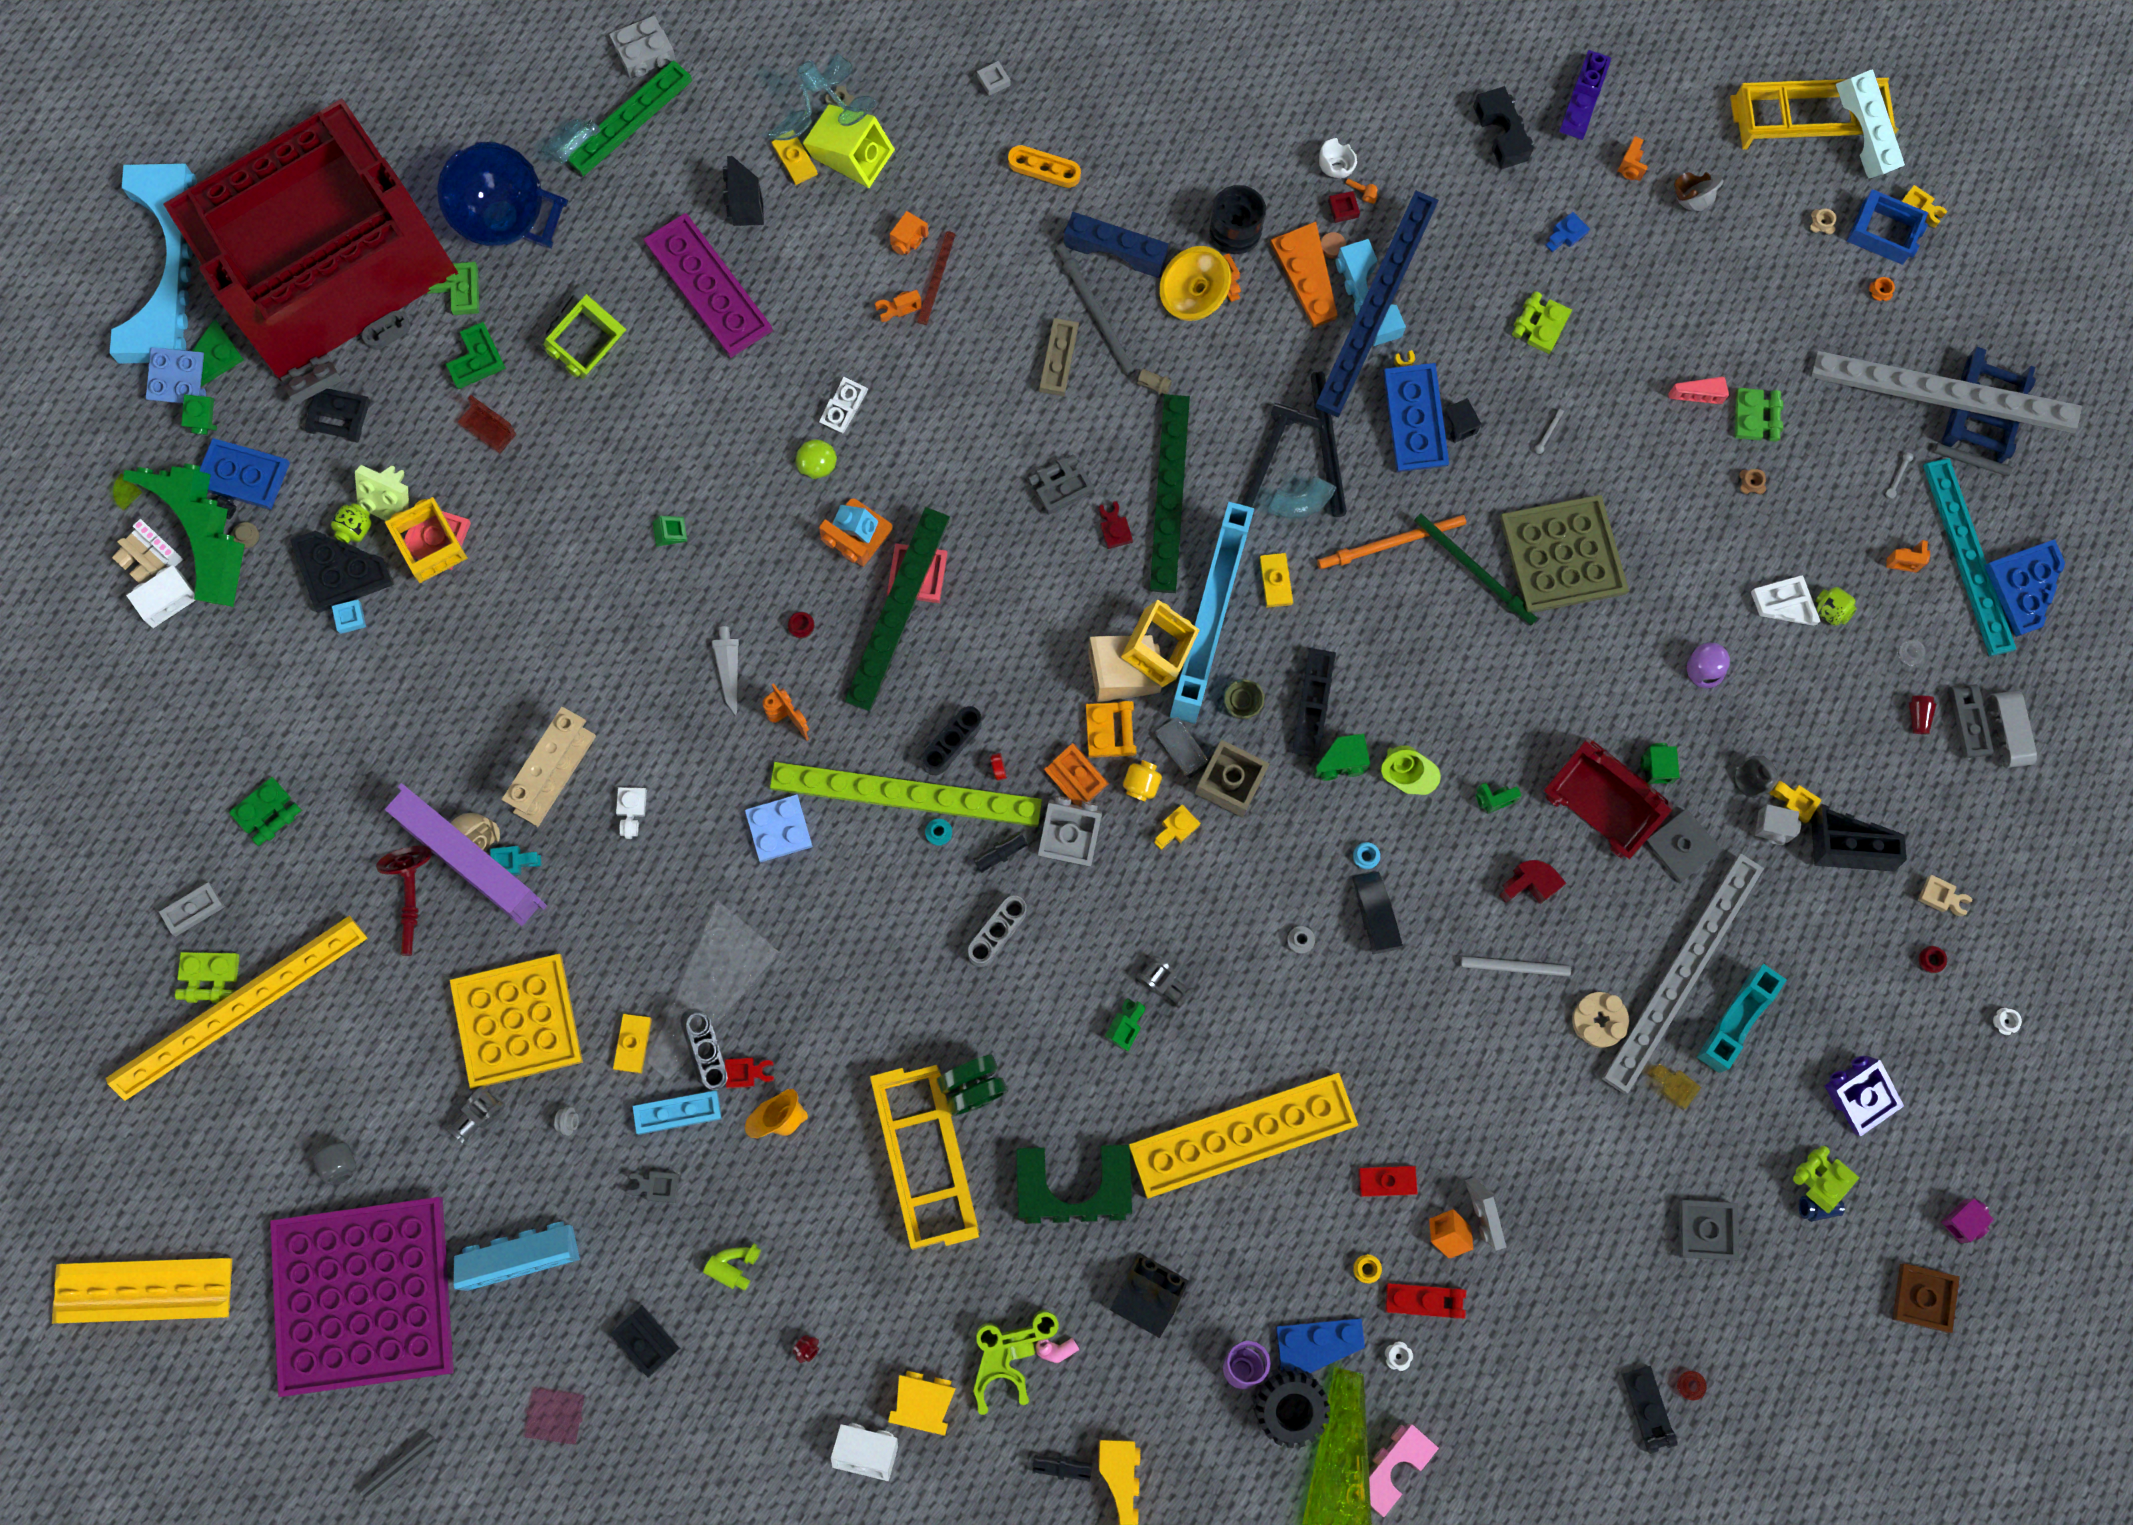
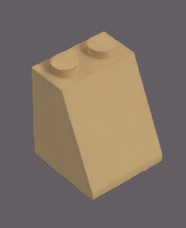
M1152 635L1144 636L1141 643L1160 655L1158 643H1153ZM1131 636L1090 637L1088 655L1097 703L1161 692L1159 684L1121 658Z

